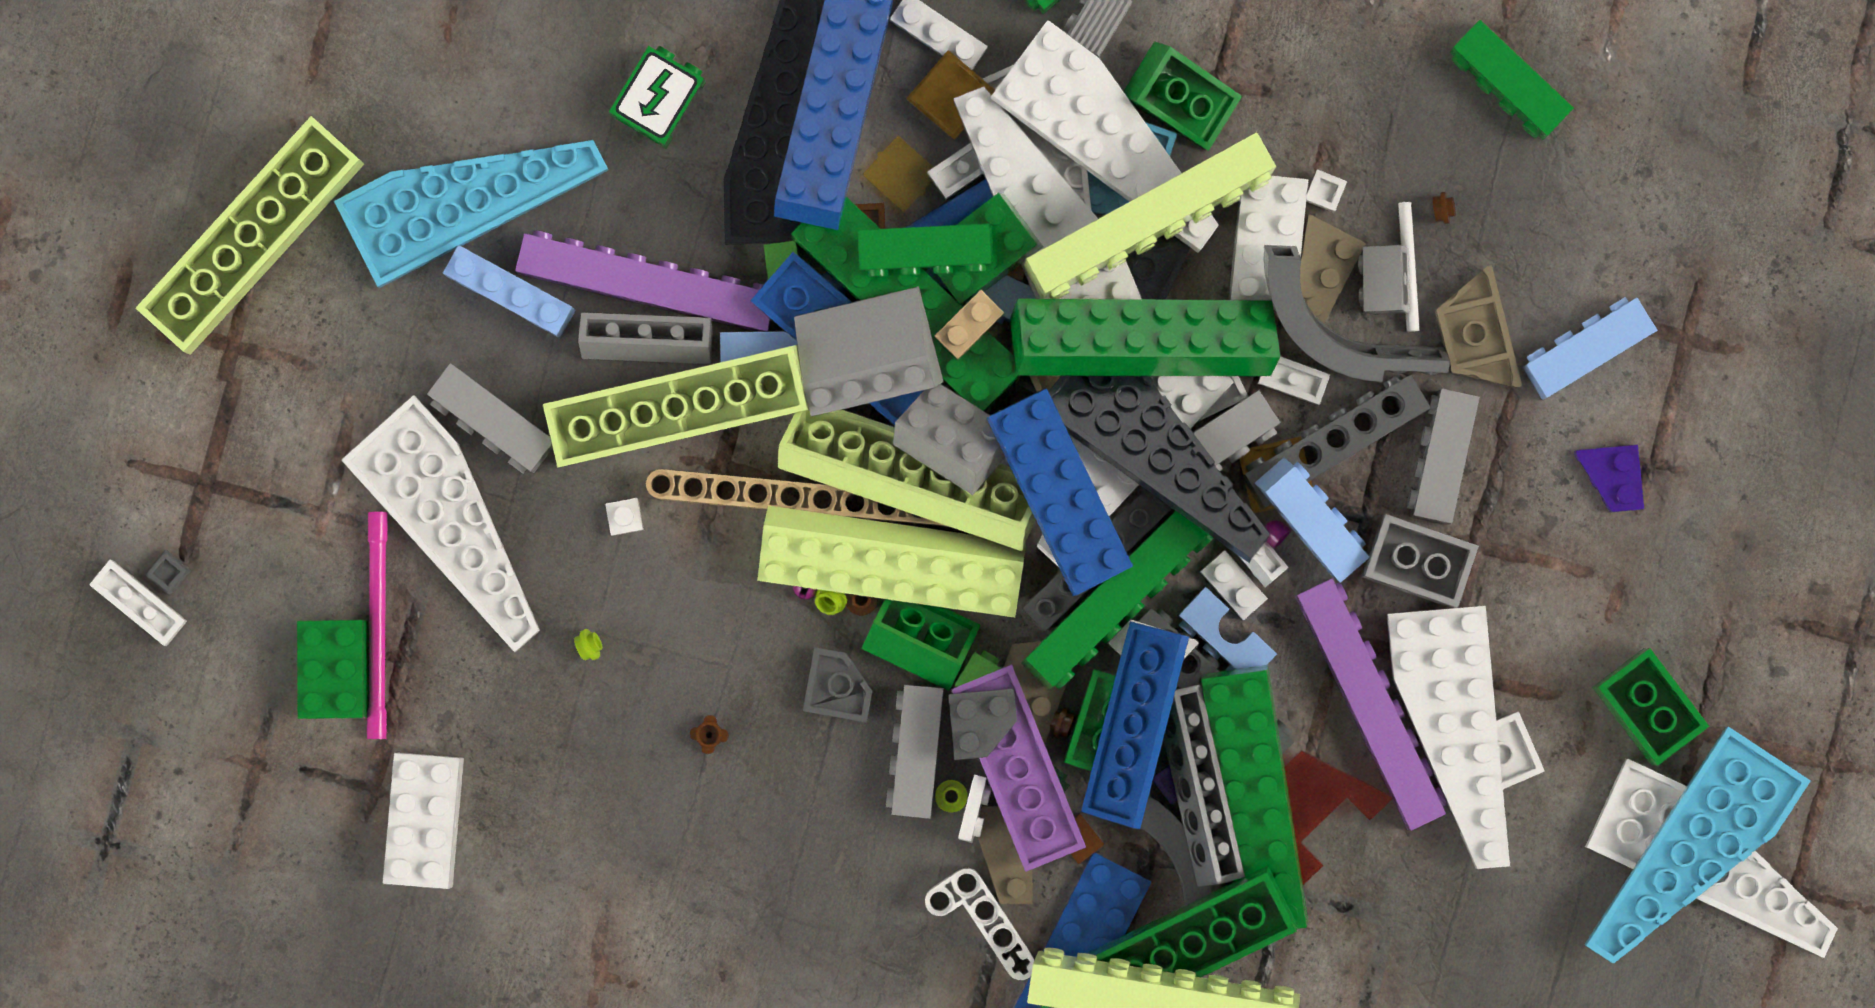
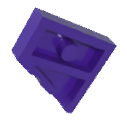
M1638 445L1574 451L1575 458L1583 466L1590 482L1600 493L1602 501L1610 513L1644 509Z

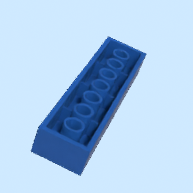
M893 0L824 1L775 198V217L834 230L839 229Z

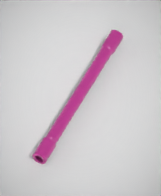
M368 512L370 552L367 739H386L387 711L385 708V615L388 512Z

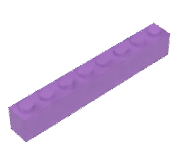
M536 230L533 231V235L524 233L515 269L518 275L685 315L711 318V321L756 332L770 331L772 320L750 301L763 287V284L753 283V287L750 288L740 285V279L722 275L721 280L708 278L709 272L696 268H691L690 273L677 270V264L659 260V264L654 265L646 263L647 257L628 253L627 258L614 255V249L596 245V250L583 248L584 242L565 238L564 243L552 240L553 235Z
M1332 578L1295 595L1407 830L1412 831L1445 815L1446 812L1443 807L1447 805V801L1439 787L1434 789L1429 777L1433 776L1427 760L1425 758L1419 759L1415 750L1419 746L1418 741L1411 728L1405 730L1401 718L1405 717L1404 712L1397 699L1391 701L1386 690L1391 687L1383 670L1377 672L1372 661L1376 658V654L1369 641H1362L1358 630L1362 629L1361 623L1354 611L1348 612L1344 601L1348 600L1342 584L1340 582L1335 584Z

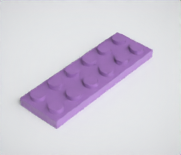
M1010 665L951 690L953 694L1014 689L1017 722L988 757L979 759L1024 870L1027 872L1083 849L1086 845L1013 666Z

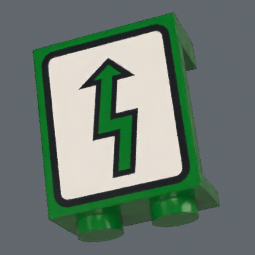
M648 46L609 113L611 117L667 149L673 139L671 134L700 87L703 89L706 82L701 77L703 72L699 68L688 62L682 66L673 60L675 57L673 53L661 46H658L656 50Z

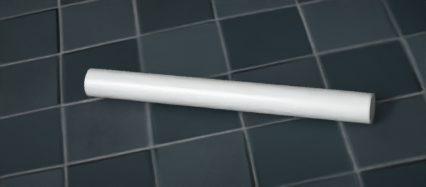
M1411 202L1398 203L1401 245L1409 249V313H1405L1407 332H1416L1420 330Z

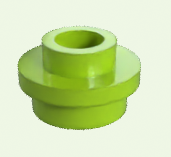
M819 589L816 591L815 604L822 613L834 615L845 608L847 598L844 593Z
M588 629L580 631V635L574 638V643L581 658L585 661L600 658V650L603 647L599 636L595 632L591 633Z
M947 780L938 786L935 799L937 805L942 810L953 813L965 806L968 794L962 783L956 780ZM949 790H954L958 794L957 800L953 803L945 799V794Z

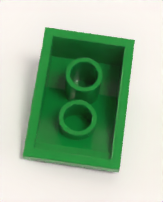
M1156 41L1153 42L1123 91L1134 106L1207 151L1210 150L1242 98L1240 94L1171 46Z
M1093 670L1063 761L1064 763L1092 771L1116 676Z

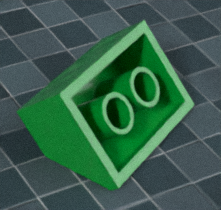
M885 599L861 649L949 691L981 625L944 607Z

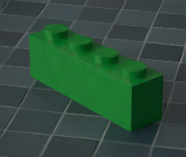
M1481 20L1450 51L1454 56L1452 58L1453 63L1463 72L1469 70L1477 78L1475 80L1477 86L1487 94L1492 92L1500 100L1499 106L1508 115L1513 116L1515 114L1524 122L1522 125L1523 129L1535 139L1539 136L1544 140L1574 109L1572 105Z
M991 224L858 230L859 270L868 271V277L888 276V270L901 269V275H919L920 268H933L934 274L953 273V267L966 266V272L986 271V265H994Z

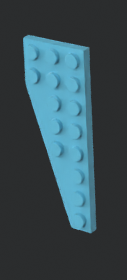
M590 140L539 150L532 149L513 154H500L455 161L449 164L423 166L417 169L391 171L335 200L334 203L377 287L381 288L455 250L458 245L462 246L603 174L609 169L595 142Z
M1725 727L1584 945L1614 964L1642 942L1656 928L1671 919L1680 909L1686 907L1724 877L1738 863L1748 858L1762 844L1772 839L1811 780L1730 727Z

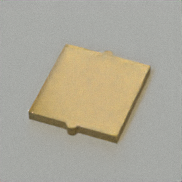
M897 136L883 152L877 153L878 158L862 175L899 209L905 212L919 196L925 195V189L932 183L927 172L934 167L900 136Z

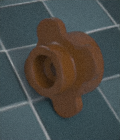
M712 715L706 716L701 725L690 730L691 739L697 740L702 746V752L705 754L713 753L715 747L720 742H726L729 737L728 731L721 729L717 724L716 717ZM709 731L712 733L711 738L706 736V733Z

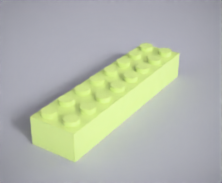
M310 116L139 303L136 309L183 352L191 355L362 168L364 163Z
M1256 132L1026 258L1024 269L1041 299H1048L1049 297L1050 299H1060L1069 293L1068 290L1071 289V285L1079 282L1080 286H1083L1098 277L1099 270L1106 266L1109 271L1117 268L1126 262V258L1129 257L1128 254L1133 251L1140 255L1154 247L1157 238L1164 235L1166 239H1169L1182 232L1186 222L1193 219L1196 224L1212 215L1211 212L1215 210L1214 207L1221 204L1223 208L1232 205L1241 199L1240 196L1244 194L1243 191L1250 188L1252 193L1263 188L1272 179L1271 174L1275 170L1276 165Z
M798 345L543 404L557 467L809 410L802 384Z
M842 409L816 416H811L809 410L794 413L779 444L778 468L1020 551L1023 550L1036 519L1010 466L1000 464L980 488L971 495L893 445L895 427Z
M768 505L763 527L757 581L1015 618L1026 543L1023 550L1020 551L976 535Z
M1045 948L1044 952L1038 951L1034 960L1027 1003L1054 1008H1299L1300 994L1294 993L1293 988L1286 986H1275L1273 990L1261 988V983L1243 980L1241 984L1228 982L1227 977L1220 975H1209L1208 979L1195 977V972L1178 969L1175 973L1162 971L1163 968L1158 965L1143 964V967L1140 968L1129 966L1130 962L1123 959H1110V962L1098 961L1097 956L1092 954L1078 953L1077 957L1064 955V951L1060 949Z

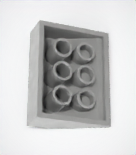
M919 286L794 317L802 384L811 416L934 388L944 382Z

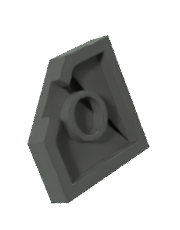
M814 647L803 711L867 723L872 689L848 654Z
M1014 689L949 694L954 760L989 756L1017 722Z

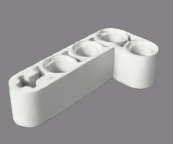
M972 868L959 869L927 892L925 905L931 914L944 916L963 904L1008 974L1017 980H1025L1031 977L1034 963L1033 955L976 870ZM963 874H971L976 879L975 888L969 892L962 891L957 885L958 878ZM936 892H944L949 898L948 906L942 910L935 909L930 903L931 896ZM988 901L994 906V913L990 918L982 919L976 915L975 908L979 902ZM1005 928L1011 932L1012 940L1008 945L999 946L994 942L993 935L998 929ZM1017 943L1020 944L1021 948L1015 951L1020 959L1024 960L1027 958L1029 960L1026 964L1027 971L1024 973L1020 969L1016 971L1012 969L1015 962L1011 954L1007 958H1004L1002 953L1011 951Z

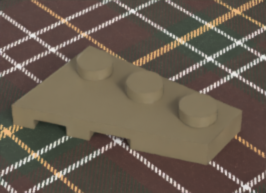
M1308 214L1301 254V291L1308 307L1321 322L1325 323L1366 243Z
M982 806L979 817L984 818V824L978 840L999 903L1033 904L1032 869L1025 872L999 806Z

